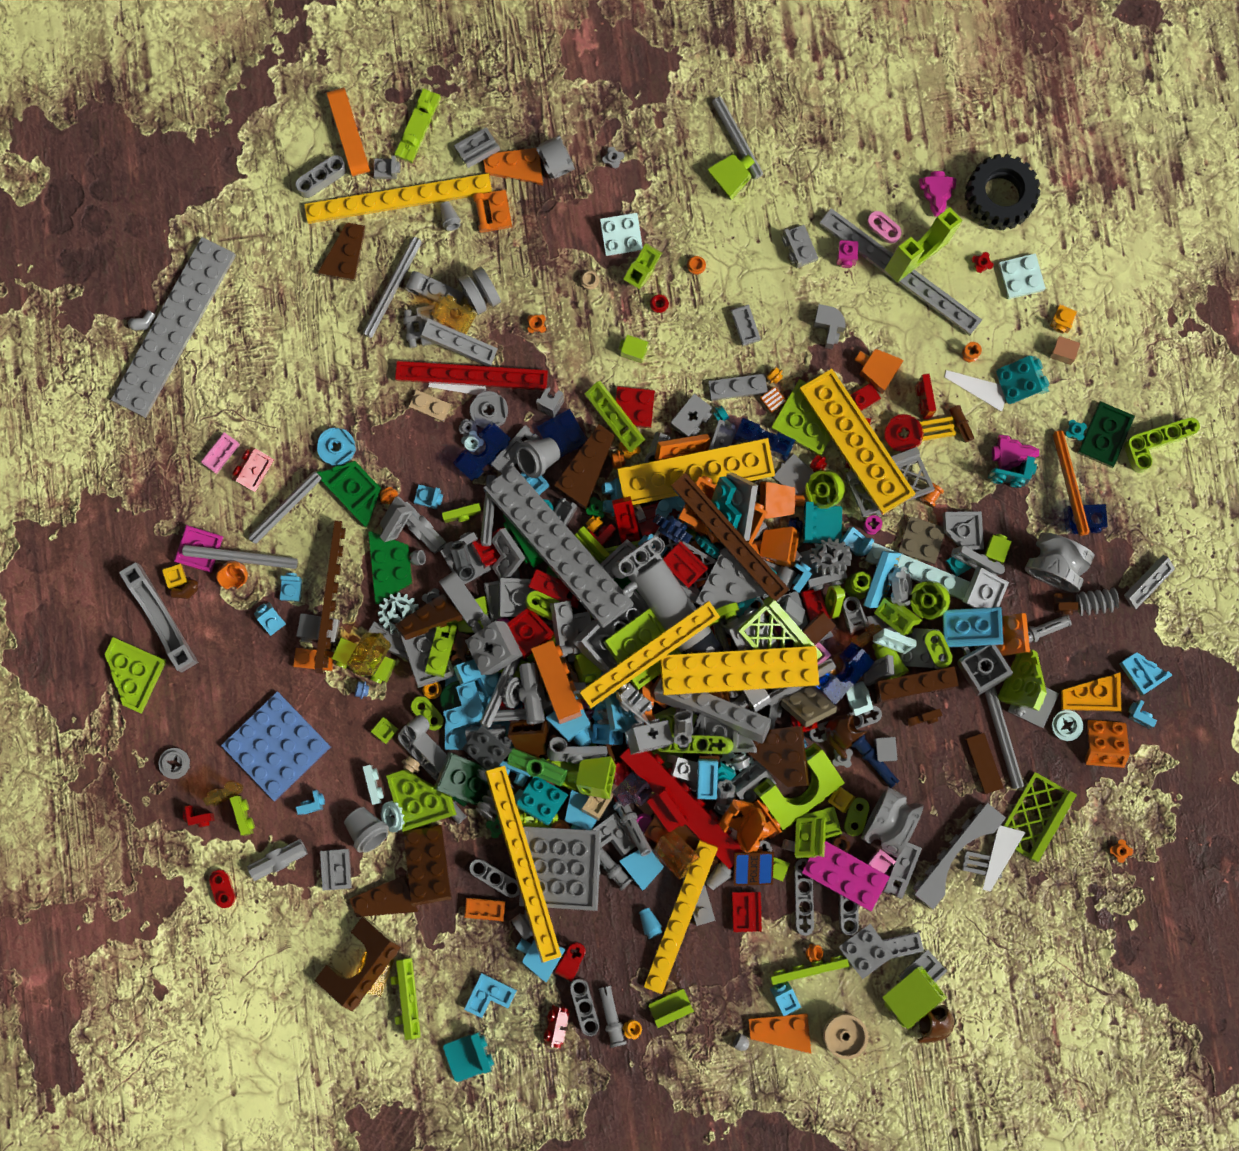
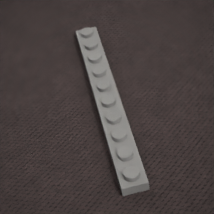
M831 208L819 225L839 240L858 241V254L891 277L884 269L892 258L893 253ZM913 270L898 282L969 336L982 321L981 318L916 270Z

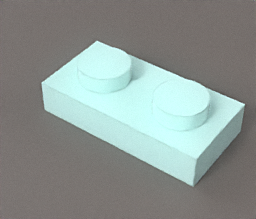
M373 765L364 766L363 770L372 805L380 804L384 795L382 788L377 785L376 780L379 779L377 768L373 769Z

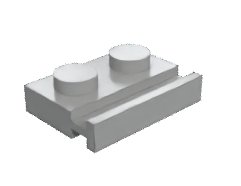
M487 127L454 145L467 168L500 150L499 145L495 142Z
M349 849L320 851L322 891L352 888Z
M926 949L899 977L903 980L916 968L922 966L934 982H936L947 970Z

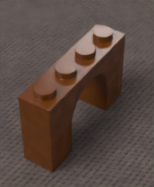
M949 667L878 681L872 685L875 702L879 704L926 692L935 693L951 690L959 685L955 667Z
M363 916L350 932L366 948L367 957L362 970L351 978H345L338 970L325 965L314 980L336 1002L352 1012L359 1006L361 1000L371 990L373 984L401 948L377 925Z

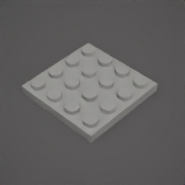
M523 827L547 908L597 911L601 831ZM520 892L519 906H524Z

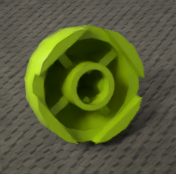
M821 470L810 475L811 478L805 486L809 502H814L818 506L817 508L827 509L841 501L845 487L842 478L837 473L830 470Z
M937 581L921 582L911 592L913 594L912 600H910L911 607L921 618H938L949 608V592L943 584Z

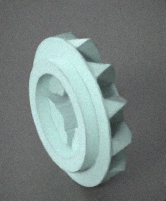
M1064 710L1056 714L1051 726L1054 734L1060 740L1072 741L1081 735L1083 721L1076 712ZM1063 720L1066 722L1074 721L1070 726V731L1068 729L1061 730L1062 726H1064Z
M386 802L381 809L382 821L389 826L388 831L390 832L401 830L402 825L405 823L403 820L405 815L402 814V808L399 807L398 802Z

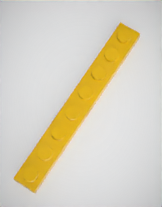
M710 601L705 602L579 691L590 708L594 707L720 618L719 614Z
M699 840L645 981L644 988L659 994L663 993L717 852V846Z

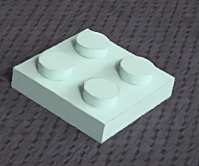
M1036 253L999 262L998 266L1008 300L1045 291L1046 288Z

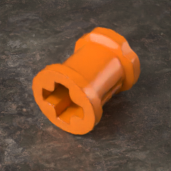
M970 342L965 346L962 356L966 362L971 363L978 359L982 352L980 344ZM971 349L974 350L973 355L969 354Z
M932 483L935 491L921 496L920 500L934 508L936 500L944 491L941 487Z

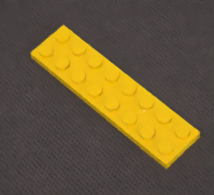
M833 369L828 370L800 387V392L882 515L915 496L916 493Z
M768 438L617 468L623 498L631 496L633 505L679 496L670 485L685 472L695 483L698 477L704 475L712 479V483L717 485L719 477L727 476V473H735L749 481L775 476Z
M816 646L666 655L660 659L663 696L819 685Z

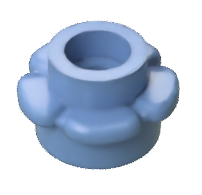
M358 681L355 696L363 699V696L367 697L369 685H366V681Z

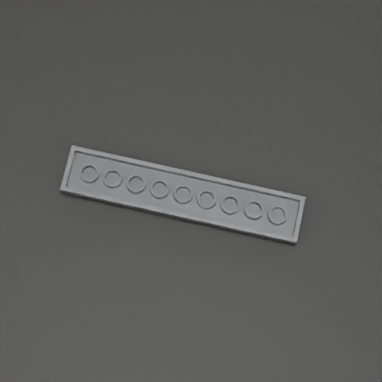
M201 237L111 399L113 402L144 418L147 417L236 257L235 253Z
M514 466L483 487L484 492L602 628L634 606L633 601L627 595L621 593L622 589Z

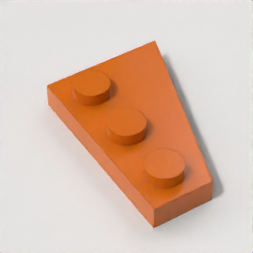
M536 148L498 152L484 159L485 174L489 173L491 176L506 179H517L522 182H533L543 186L540 155Z
M807 1013L748 1018L750 1039L811 1054Z

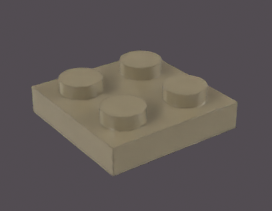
M910 516L898 552L934 565L945 534L943 527Z
M808 686L781 700V706L805 728L836 713L837 708L814 686Z

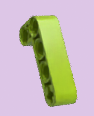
M1192 417L1129 438L1125 442L1124 448L1131 468L1137 473L1146 471L1153 462L1149 450L1193 436L1200 429L1199 421ZM1185 426H1187V427H1190V426H1191V428H1192V430H1191V429H1186V430L1182 431V429H1183ZM1172 430L1175 436L1170 437L1167 431ZM1150 435H1153V436L1156 437V439H1157V442H1156V443H1152V442L1150 441V439H1149V436H1150ZM1136 441L1139 449L1133 448L1131 442ZM1138 459L1144 460L1145 467L1138 464Z
M670 715L659 716L657 719L660 722L666 719L670 721L669 728L674 742V717ZM692 735V741L686 749L673 743L666 749L659 748L657 750L670 753L729 754L733 750V742L729 737ZM703 739L707 742V747L704 750L700 747V742ZM714 743H725L726 746L723 748L714 747Z

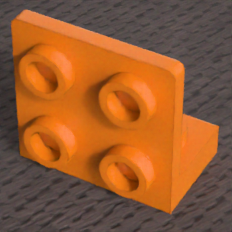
M1088 720L1089 749L1085 757L1086 765L1125 768L1130 755L1126 723Z

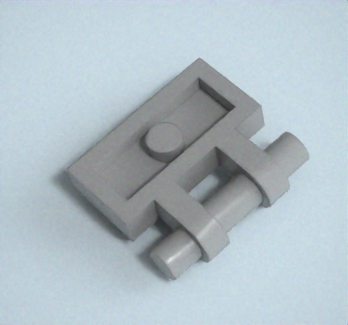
M435 305L416 308L417 315L412 316L411 310H405L403 322L407 329L406 341L409 342V348L417 347V339H421L422 346L435 344L420 337L428 318L438 322ZM414 323H419L420 332L414 331Z

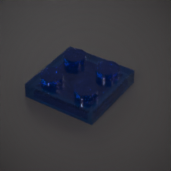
M570 409L537 426L543 439L549 437L557 443L560 450V458L583 446L587 441L585 434Z

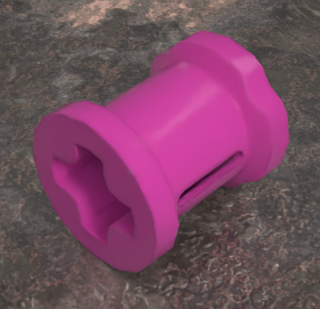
M876 515L869 516L863 524L864 531L869 535H875L882 528V520ZM871 521H874V525H877L874 529L868 525Z

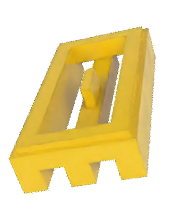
M953 417L920 422L922 427L949 423V425L923 429L924 433L950 429V432L923 436L922 442L955 436Z

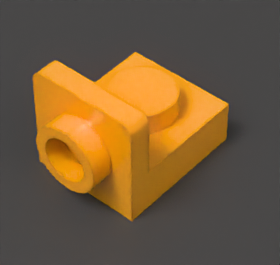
M1060 304L1050 327H1053L1058 333H1068L1072 328L1077 311Z

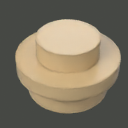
M586 271L582 274L581 285L585 289L592 290L598 286L599 276L597 273Z
M409 756L406 760L403 759L402 763L405 770L411 773L419 772L420 763Z

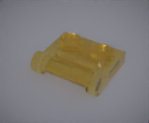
M227 782L224 789H214L208 792V797L204 798L203 801L206 806L215 807L242 793L243 785L237 782Z

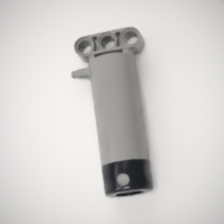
M653 537L618 560L613 565L612 572L617 578H629L631 583L621 593L627 595L636 589L666 631L697 608L660 556V553L665 548L663 540L659 537ZM651 543H653V544L655 545V547H656V550H655V551H653V550L651 549V547H650V544H651ZM636 553L640 555L641 562L637 561ZM621 564L626 567V573L621 570ZM709 626L677 647L681 654L723 652L724 650Z

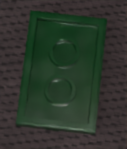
M1100 401L1080 445L1078 454L1114 468L1135 416Z
M448 752L434 789L477 806L478 802H483V796H488L486 792L490 788L485 771L488 770L482 765Z

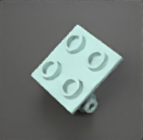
M637 213L600 219L606 256L642 250Z

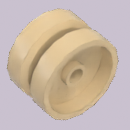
M838 1013L832 1015L823 1027L822 1038L825 1046L833 1055L841 1059L858 1057L868 1044L866 1026L859 1018L852 1014ZM844 1033L849 1034V1036H846L847 1040L842 1038Z

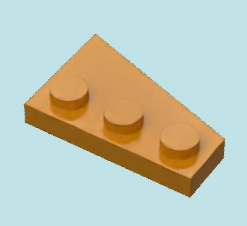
M1121 673L1062 690L1061 710L1120 712Z

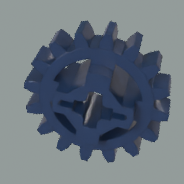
M657 513L653 520L654 523L660 526L658 531L676 543L681 539L688 544L693 537L685 531L686 525L669 514L665 519Z

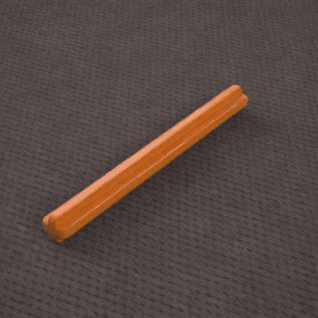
M1062 430L1055 431L1053 438L1078 535L1085 536L1089 533V527L1065 435Z

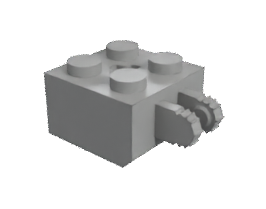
M482 614L480 621L484 628L482 629L478 621L473 620L471 627L475 634L465 640L481 675H493L523 656L509 626L504 621L491 622L486 614Z
M996 645L974 646L976 650L972 652L968 646L960 647L965 656L958 659L956 664L976 696L1005 681L1013 674ZM981 665H983L984 667L987 666L988 670L983 671L981 669Z

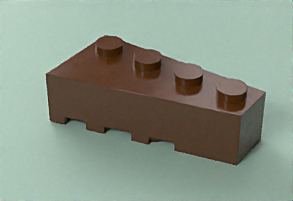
M599 424L554 485L558 492L585 511L615 440V435Z

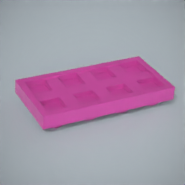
M826 841L824 857L816 856L809 858L801 872L872 912L890 876Z

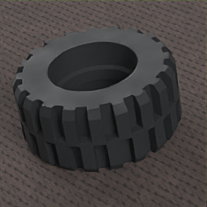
M1001 154L994 155L993 159L991 157L984 159L983 163H979L972 172L965 188V200L968 201L966 206L968 210L972 209L971 216L974 219H980L978 223L982 226L985 223L989 225V229L993 230L995 227H998V230H1005L1006 227L1013 229L1017 224L1021 225L1025 222L1026 218L1030 216L1036 207L1040 196V189H1038L1040 182L1039 179H1035L1037 175L1035 170L1029 169L1030 164L1028 162L1022 163V158L1018 156L1015 159L1011 158V154H1005L1004 157H1001ZM998 178L1010 181L1018 191V202L1012 206H1000L992 202L985 189L988 181Z

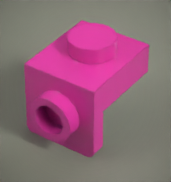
M841 240L839 242L836 265H841L843 268H851L856 265L858 260V241Z

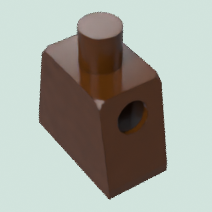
M547 719L538 724H527V720L511 721L508 737L514 747L535 757L542 758L547 753L549 745Z

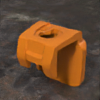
M733 799L719 820V826L725 833L729 827L737 830V840L741 850L746 853L757 851L760 846L759 839L762 836H767L770 831V826L767 824L762 810L753 803ZM739 811H741L742 815H744L742 818H733V815L737 816Z

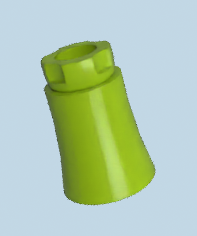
M866 572L851 574L845 581L846 593L850 597L853 596L857 599L865 598L872 582L870 575ZM861 581L863 583V587H860L857 584V582Z
M876 643L872 645L877 660L886 655L893 656L894 675L884 680L898 678L909 672L897 651Z

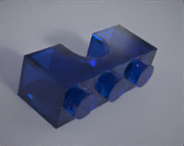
M742 418L735 434V440L744 443L768 438L771 455L787 461L796 441L795 439L781 433H770L762 429L760 424Z
M492 421L479 434L485 441V450L481 454L474 455L465 449L453 462L471 480L479 478L484 471L482 469L487 464H492L496 459L495 455L500 450H505L509 445L508 441L511 438Z
M853 642L839 655L844 663L842 671L838 675L825 674L819 678V685L815 686L834 705L843 698L847 691L875 663L863 648Z

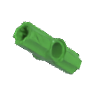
M513 748L509 754L507 764L527 772L530 776H537L558 786H562L566 779V769L547 762L544 758L535 757L516 748ZM535 762L539 763L541 767L539 772L534 768Z

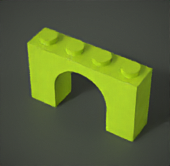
M949 207L937 216L930 229L918 242L910 237L899 245L884 270L898 283L946 246L963 220Z
M813 743L805 750L807 766L811 772V783L802 795L795 798L784 797L769 778L753 789L760 801L768 808L772 818L778 821L782 830L793 825L796 818L806 815L810 809L823 802L827 796L837 791L845 783L824 751L816 743Z

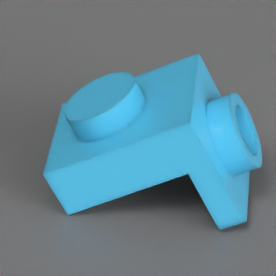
M849 527L840 543L845 542L854 555L864 556L871 551V545L874 540L866 538L854 527Z
M270 602L260 605L254 613L256 619L270 636L286 625Z

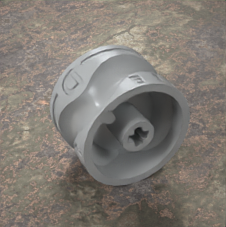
M1048 532L1040 533L1039 539L1036 542V546L1040 549V555L1037 558H1029L1025 571L1034 578L1058 589L1079 592L1083 584V578L1080 575L1085 573L1091 566L1095 556L1094 553L1085 546L1066 537Z
M887 787L877 801L864 827L861 839L867 843H871L876 839L881 840L883 850L897 858L911 838L924 805L918 803L907 805V797Z

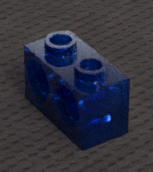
M1106 504L1083 505L1090 533H1101L1102 530L1108 527ZM1067 506L1064 508L1065 532L1071 531V534H1078L1076 524L1072 521L1074 516L1072 508ZM1092 515H1096L1099 518L1098 524L1092 521Z

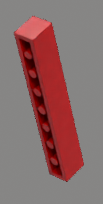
M629 747L624 750L620 757L656 794L665 787L687 816L688 823L686 825L700 840L717 846L718 849L715 855L730 869L734 865L735 852H743L738 840L731 834L733 832L729 827L726 833L721 829L717 820L719 816L712 809L709 811L704 806L705 802L703 799H697V796L695 797L690 792L692 789L685 781L681 783L676 777L671 775L673 769L671 767L668 769L663 764L665 761L659 754L656 753L654 755L651 751L631 755Z

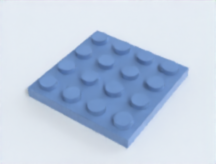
M278 691L221 745L273 801H276L331 748L322 736Z

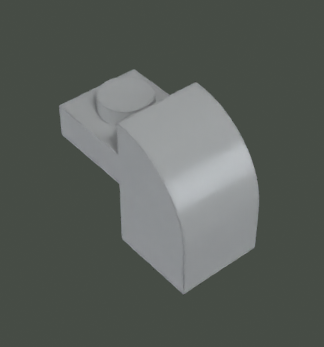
M819 304L814 327L828 330L825 348L833 349L834 344H838L840 333L837 332H844L845 319L838 309Z

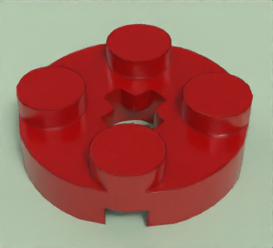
M899 414L893 417L885 428L886 442L895 451L902 453L916 448L922 443L923 427L911 415ZM903 428L909 431L907 438L899 436Z

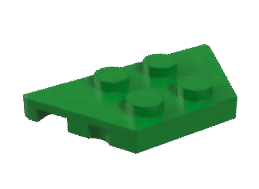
M356 461L346 463L343 466H336L323 472H317L322 478L321 481L366 528L382 490Z
M370 531L368 533L375 604L380 605L384 598L388 599L390 597V594L394 596L403 588L413 584L409 545L396 540L384 542L380 538V534Z

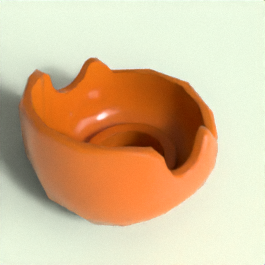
M231 560L225 562L219 568L216 579L218 584L224 589L231 587L238 589L247 582L248 572L245 565Z

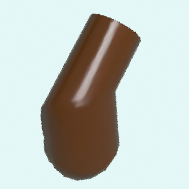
M189 580L183 589L172 588L171 597L191 598L198 590V582L196 580Z

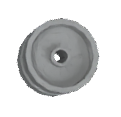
M482 266L472 270L475 283L467 274L458 278L466 300L477 315L487 310L484 298L492 307L501 303L494 285Z

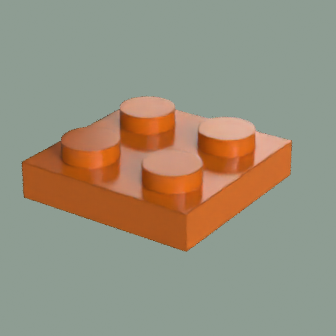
M1026 613L1002 616L1003 645H996L1002 656L1030 652Z

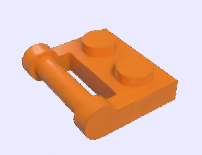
M506 190L473 195L480 223L478 225L479 232L484 233L512 228ZM483 201H489L493 222L491 224L487 223Z

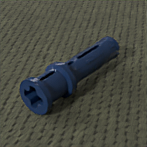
M863 735L851 746L855 747L862 755V760H867L889 788L894 787L895 783H898L900 780L896 778L884 762H878L876 748L872 747L865 739L866 736Z

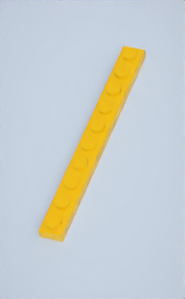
M488 173L305 204L307 222L311 224L473 197L477 193L492 192Z
M502 766L485 771L541 963L562 957L506 768Z

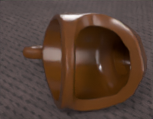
M853 714L836 716L828 721L825 728L827 740L843 759L847 758L846 750L867 733L866 730L859 731L855 728Z
M946 1005L933 1008L919 1020L922 1038L917 1040L918 1043L937 1042L951 1035L954 1029V1019Z

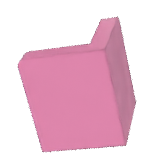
M877 849L866 864L885 873L896 861L883 850Z

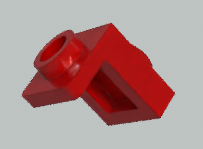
M185 806L183 818L185 823H188V826L198 825V828L210 826L209 822L215 821L214 813L194 816L193 806Z

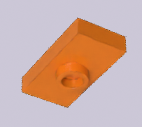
M466 898L464 918L504 921L506 901Z

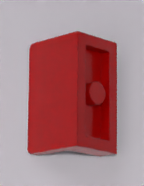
M666 787L647 800V803L668 832H672L677 827H682L688 823L687 816Z

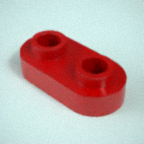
M224 870L212 872L209 882L216 904L220 908L233 906L236 901V895L229 874ZM217 876H221V883L216 882ZM223 895L228 897L226 902H223L221 899Z

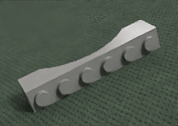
M135 562L120 571L119 573L155 628L176 670L184 672L199 663L142 566Z
M660 678L654 690L655 700L671 707L688 709L709 716L731 727L744 737L763 744L770 729V718L709 693L663 696L662 678Z
M989 803L979 804L973 811L974 817L964 822L961 827L963 830L959 836L957 834L953 836L949 842L951 846L947 851L945 849L941 851L937 857L939 861L935 866L931 865L926 870L925 874L927 876L924 880H919L914 885L913 889L915 891L912 894L928 908L933 910L945 896L947 873L957 853L974 839L994 833L1006 819Z

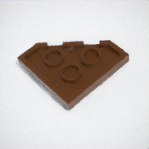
M803 726L770 729L763 744L753 740L757 752L747 753L787 787L809 785Z

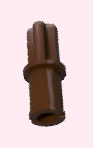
M961 405L952 407L949 411L955 421V428H958L965 443L972 441L974 436L968 424L969 420H966Z

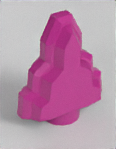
M933 171L929 177L919 179L920 189L924 191V197L930 201V210L934 217L939 216L945 211L946 201L951 198L952 190L956 188L957 179L945 176L943 171Z
M998 435L997 446L992 447V460L998 461V466L1001 470L1010 471L1013 467H1019L1027 456L1039 457L1038 448L1031 445H1022L1019 440L1010 439L1009 435Z

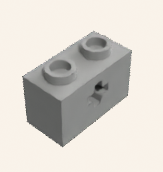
M693 394L673 419L670 427L683 437L696 436L701 430L699 426L702 422L707 423L711 418L712 413L710 412L712 407L696 394ZM696 415V420H689L690 416Z
M659 719L649 721L650 726L643 725V723L631 725V729L625 732L631 755L664 748L673 744L668 721L660 722Z

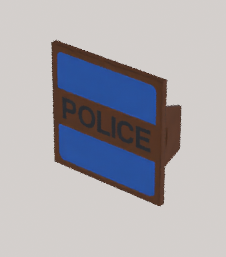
M758 848L757 851L750 853L735 852L734 886L773 885L774 851L763 852L761 848Z

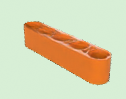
M345 87L326 92L352 177L371 172Z

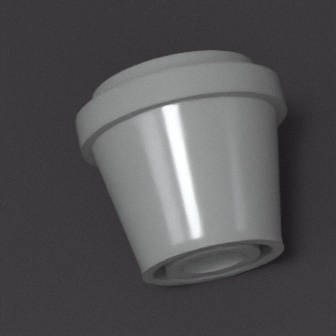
M549 437L535 441L526 440L518 444L516 448L517 464L521 471L531 478L543 475L545 470L560 458V450L557 443Z
M365 807L356 809L344 821V825L354 842V848L358 852L367 853L372 851L388 836L389 826L384 821L376 818Z

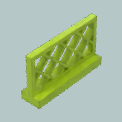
M769 596L763 601L764 604L737 629L754 650H759V639H768L767 649H771L772 639H781L780 648H784L785 639H792L794 641L793 647L815 646L781 606ZM767 611L770 614L769 622H760V615ZM749 626H756L755 636H748L744 631ZM760 626H769L768 636H759ZM773 626H780L782 628L781 636H772ZM816 647L818 660L823 654Z
M1035 772L1004 827H1008L1012 821L1013 826L1008 828L1015 830L1019 827L1028 826L1030 836L1022 838L1021 841L1031 839L1033 848L1028 853L1022 849L1021 843H1019V847L1017 846L1015 850L1038 864L1077 794L1064 789ZM1036 778L1044 782L1045 790L1034 791L1033 783ZM1057 789L1064 793L1061 800L1052 802L1049 791ZM1047 792L1050 803L1038 805L1036 794ZM1033 795L1036 806L1025 809L1024 798ZM1058 803L1057 807L1054 810L1053 804ZM1020 805H1022L1023 810L1017 811ZM1050 805L1052 809L1051 817L1042 819L1039 808ZM1037 809L1040 820L1029 822L1026 811ZM1024 812L1026 823L1015 826L1013 817L1015 814ZM1041 822L1042 833L1032 835L1030 825ZM1039 837L1035 843L1034 838Z

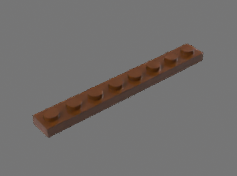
M686 472L670 485L770 598L777 601L789 590L785 583Z
M336 520L334 521L314 667L315 672L321 674L324 673V668H328L329 656H326V651L331 648V638L328 636L329 630L333 631L334 619H331V614L336 610V601L333 599L334 594H338L339 582H336L337 575L340 576L341 564H338L339 557H343L344 546H341V540L345 539L346 528H343L342 521Z

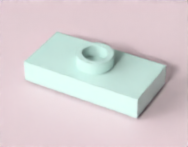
M885 628L873 636L874 643L903 654L916 647V640Z

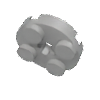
M485 391L478 394L471 403L470 414L472 420L479 428L493 430L506 422L508 406L505 399L496 392ZM487 406H490L491 409H495V411L492 412V415L484 413V410L487 409Z
M906 567L895 568L893 573H889L888 577L893 591L891 593V601L899 606L911 603L908 598L909 595H912V580L910 573H905Z

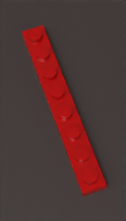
M397 361L395 380L402 382L546 390L548 370Z

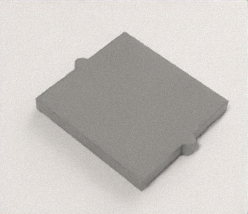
M793 454L785 464H781V468L775 473L773 478L781 485L795 487V495H801L805 491L806 483L811 478L810 475L815 472Z

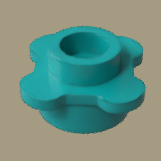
M1070 420L1068 422L1069 427L1065 433L1066 436L1078 441L1083 440V433L1087 429V425Z

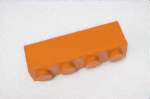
M552 640L532 648L531 650L559 723L563 724L581 717L580 710L584 708L580 698L576 699L573 692L577 690L573 680L569 681L567 678V674L570 672L566 662H561L560 656H563L560 646H555Z

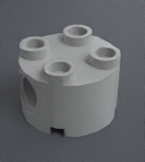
M560 135L536 147L543 162H547L544 164V167L551 179H556L575 170Z

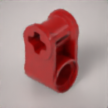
M578 942L571 944L564 957H562L555 974L572 982L585 956L584 945ZM580 948L579 952L581 955L574 957L571 949Z

